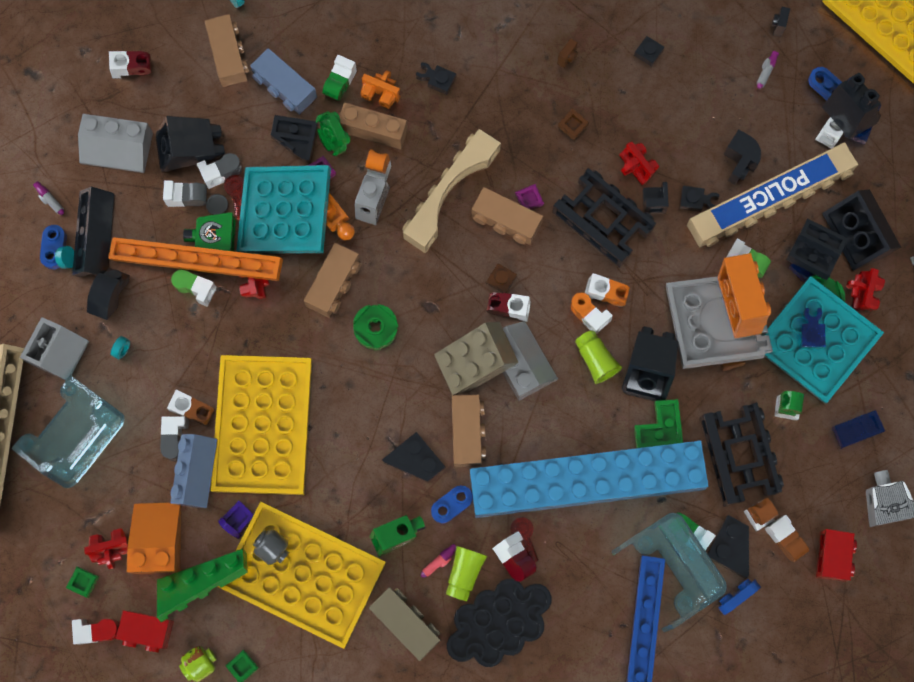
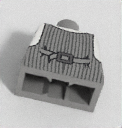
M369 175L364 176L355 200V219L377 225L390 189L386 181Z
M888 470L875 472L874 476L877 486L866 489L869 526L874 527L914 518V501L905 482L891 483Z

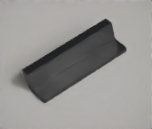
M92 186L79 191L72 276L83 277L89 274L97 276L98 273L104 274L108 270L114 193Z

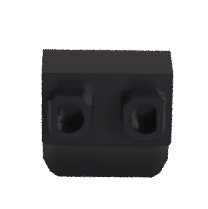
M857 73L840 83L822 106L849 140L876 125L881 117L878 111L881 105L878 101L880 95L876 90L868 89L864 85L865 78L861 73Z
M166 116L156 132L160 170L168 172L182 167L197 165V163L204 160L207 164L212 159L222 158L225 154L224 145L213 144V139L221 137V126L210 124V119Z
M644 326L638 332L622 390L625 394L652 401L666 400L675 377L678 341L675 340L674 333L665 332L661 337L653 335L654 330Z

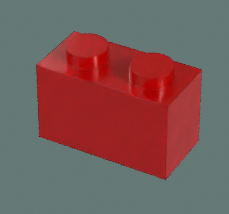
M830 529L820 531L816 578L841 582L851 581V577L855 573V564L852 563V558L857 550V540L854 539L855 533Z
M123 610L116 639L123 640L122 645L136 648L137 644L146 645L145 650L159 653L160 648L167 649L174 621L166 619L160 622L154 616Z

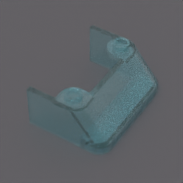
M677 513L667 514L611 551L614 556L630 544H633L636 550L643 555H649L658 550L684 588L674 599L675 609L680 616L661 628L663 632L676 628L722 597L726 592V581L683 517Z

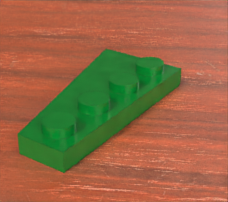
M240 549L157 579V618L159 621L163 622L168 619V614L175 610L179 612L188 607L187 603L198 597L203 599L208 596L213 588L217 586L222 588L248 573L247 553Z

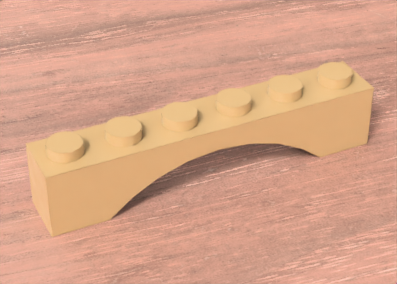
M478 129L475 135L472 133L465 143L467 146L463 151L459 150L453 159V165L450 169L447 167L440 177L442 180L438 185L432 186L428 193V199L425 203L421 202L418 205L414 218L412 220L408 219L402 228L404 239L424 253L428 251L438 237L439 212L450 190L466 176L478 170L488 168L500 152L501 143Z

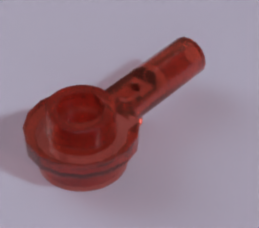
M238 175L229 176L224 182V189L233 200L235 218H240L244 179Z
M524 517L515 519L511 524V534L513 535L519 531L523 537L522 544L528 556L532 557L535 562L539 561L530 539L534 530L532 522Z

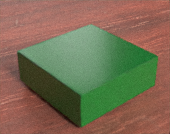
M76 567L66 588L89 598L99 576Z
M242 650L225 665L238 682H244L259 669V666L245 650Z

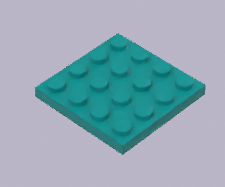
M330 166L245 167L236 251L250 254L323 253L331 176Z
M810 276L768 327V333L764 334L769 335L773 350L771 353L765 354V357L826 404L884 332Z

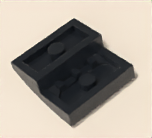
M807 218L786 260L827 280L848 238Z

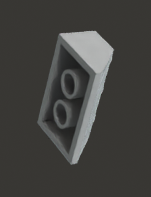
M82 114L78 132L79 163L144 173L153 132L148 123Z
M525 321L503 328L519 363L502 373L518 401L558 380Z

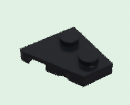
M275 115L271 138L310 164L318 123L316 121Z
M417 432L382 459L385 464L400 469L425 482H429L446 468Z
M727 515L705 557L747 579L749 576V526Z

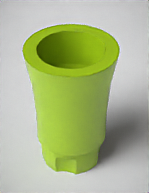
M590 330L575 340L595 384L610 379L622 369V366L614 359L594 331Z
M456 545L455 558L448 580L449 586L446 595L467 601L487 556Z

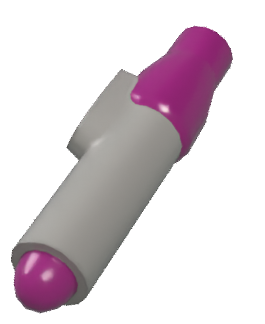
M773 51L771 56L764 61L762 73L756 83L758 89L765 86L775 67L779 55L778 52Z
M39 181L35 182L33 186L37 190L41 201L46 205L49 204L57 214L63 215L64 208L51 195L50 191Z

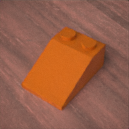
M170 503L134 504L127 547V573L154 574L179 572L181 505Z

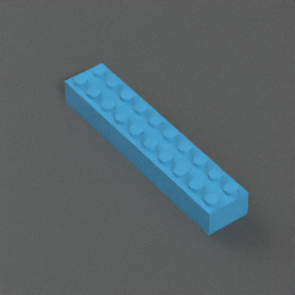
M701 441L470 469L475 518L702 491L709 487Z

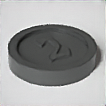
M221 194L210 196L206 202V208L211 215L226 213L229 207L227 199Z

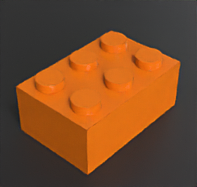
M751 253L724 258L717 277L735 339L762 334L771 315L770 304L765 302L764 284L762 281L759 282L757 275L759 273L758 264L756 261H753Z

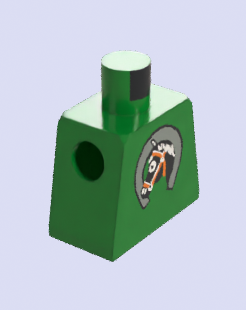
M233 213L198 217L196 229H184L183 240L184 242H195V247L235 251L236 218Z
M405 515L374 528L369 537L378 557H381L411 543L417 537L416 533L426 529L421 516L409 520L408 516ZM397 530H402L404 535H400Z

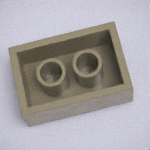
M500 322L484 323L434 354L452 395L468 393L519 363Z
M389 587L369 609L421 661L441 641L438 638L441 633L431 623L427 626L421 620L424 615L414 605L409 608L405 604L408 599L398 588L393 591Z

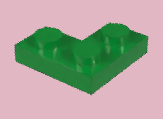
M678 399L655 401L657 424L634 426L636 448L683 443Z

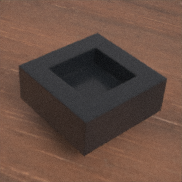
M781 7L779 13L774 14L771 24L772 27H775L774 36L782 37L787 26L790 8Z
M646 36L635 51L634 56L652 67L664 51V46Z

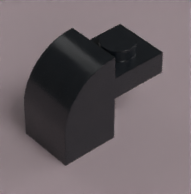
M739 129L724 153L725 156L738 163L728 181L736 185L739 179L744 180L750 170L752 172L755 171L761 160V149L757 141Z
M109 268L104 274L98 273L88 294L87 313L108 320L118 308L119 293L129 283L130 275Z

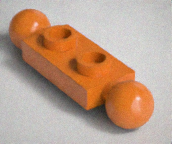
M329 193L326 225L332 233L337 229V235L340 239L350 240L355 234V229L353 225L346 223L350 218Z

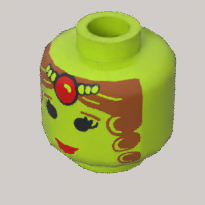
M196 646L181 657L182 664L179 667L188 681L200 682L215 671L214 661L217 658L210 648L205 650L202 646Z

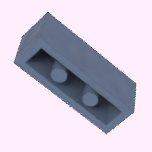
M269 48L250 65L253 79L260 85L262 83L266 85L268 92L273 97L282 99L284 106L291 112L294 110L300 115L317 98L315 88Z
M181 434V440L178 444V459L174 468L175 477L173 487L171 488L170 504L207 508L217 439L197 434Z

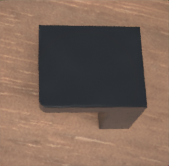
M662 182L661 187L643 188V212L666 214L669 207L668 183Z

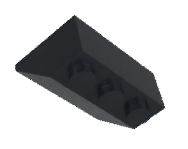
M870 189L858 190L822 213L832 231L848 238L843 253L853 271L878 261L901 248Z

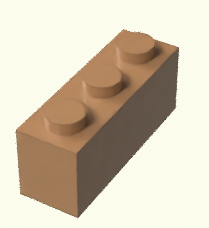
M230 14L204 20L222 87L248 81L246 73L249 72V67L246 59L242 60L241 54L245 53L241 40L237 41L236 37L237 34H240L237 22H232Z
M348 103L343 104L339 116L340 124L348 135L402 150L408 132L407 120Z
M483 187L471 209V217L481 225L488 224L497 233L502 235L506 233L520 244L526 243L531 245L543 220L542 215Z
M334 243L303 300L305 306L329 318L332 313H336L341 304L339 299L350 288L352 275H356L361 267L359 254Z
M452 395L454 467H481L482 460H486V446H481V437H485V424H480V415H484V401H480L479 395Z

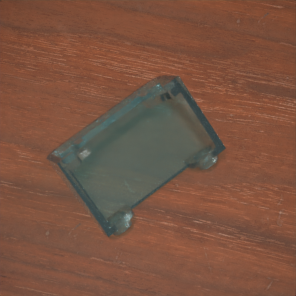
M70 375L60 389V395L66 400V403L38 437L33 434H25L11 448L41 474L64 488H71L78 483L124 423V415Z

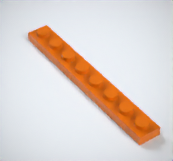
M116 237L112 238L108 259L118 262L279 281L283 259L276 256Z

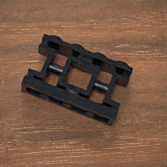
M587 168L584 175L578 181L585 189L574 201L564 194L562 199H559L553 205L552 213L620 268L633 251L626 243L636 232H639L646 238L654 230L656 222H654V218L649 213H643L638 209L637 204L632 199H626L621 195L620 190L615 185H609L605 182L599 172ZM593 187L603 194L596 202L587 196ZM580 203L589 208L583 218L573 211ZM602 204L618 215V218L608 229L592 217ZM627 214L637 222L631 230L621 224ZM614 230L623 236V239L617 246L607 239Z
M757 402L740 408L743 418L724 422L721 411L706 413L700 417L724 507L744 502L743 490L762 486L765 497L781 493L784 487L782 476L777 474L775 467L777 465L776 455L770 449V433L764 428V412L761 407L759 408ZM752 419L755 434L743 436L740 424L749 423ZM731 427L734 439L725 440L721 445L717 428ZM749 441L755 462L736 467L731 445ZM764 465L768 479L755 481L752 469ZM743 471L746 484L733 488L730 474Z

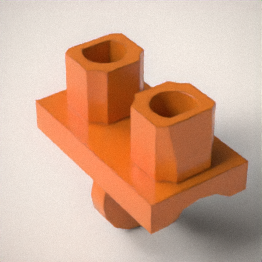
M386 70L383 75L376 73L375 77L367 74L363 75V86L360 93L363 99L371 101L374 94L377 93L381 95L379 104L387 109H390L395 101L399 102L401 95H399L400 88L395 86L396 80L391 79L390 71Z

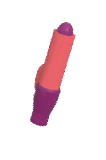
M453 543L450 547L443 550L440 555L422 569L420 576L422 578L429 577L439 567L443 568L452 560L451 557L456 551V545Z

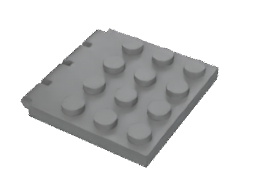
M717 277L666 283V292L676 340L678 341L682 369L762 359L765 357V354L773 351L769 335H764L768 333L767 325H765L762 334L734 338Z

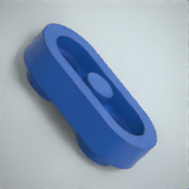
M824 67L813 69L808 78L809 85L826 101L837 86L842 83L841 80ZM816 78L821 79L822 83L817 82Z
M50 225L42 233L40 261L46 268L52 270L59 268L55 260L56 250L59 247L66 246L67 241L66 232L58 225ZM56 232V236L54 238H50V235ZM53 253L54 257L48 259V256Z
M460 485L441 497L431 508L433 519L441 524L448 523L471 505L473 500L471 490L466 486ZM463 493L466 498L463 501H459L457 495ZM445 507L447 513L440 515L438 513L439 508Z
M748 578L737 586L739 591L734 595L728 593L719 600L721 605L718 607L722 614H728L761 588L759 583L755 579L750 581Z

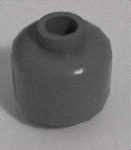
M273 529L269 531L263 530L253 543L255 547L254 554L268 565H272L276 561L281 563L289 553L286 550L288 547L287 539Z

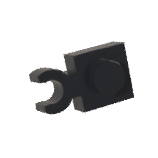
M422 62L421 69L427 72L425 74L417 72L416 78L420 81L428 80V87L448 95L457 77L456 73L438 65L435 70H432L429 64Z
M682 186L679 209L701 212L703 206L710 209L716 206L710 200H718L720 194L713 192L704 195V188Z

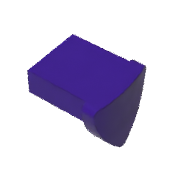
M238 501L218 522L225 531L239 539L242 536L241 533L248 527L254 514L241 501Z

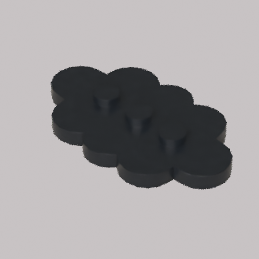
M514 579L502 580L497 585L495 591H481L476 596L474 604L462 605L456 611L454 623L457 631L447 641L448 654L458 662H465L475 658L484 667L498 665L502 661L504 654L510 656L519 654L524 647L525 641H535L544 632V621L541 615L550 608L552 603L550 591L541 584H532L524 588L519 581Z

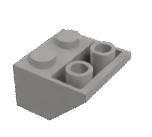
M41 317L20 358L37 368L69 381L89 341L65 327Z

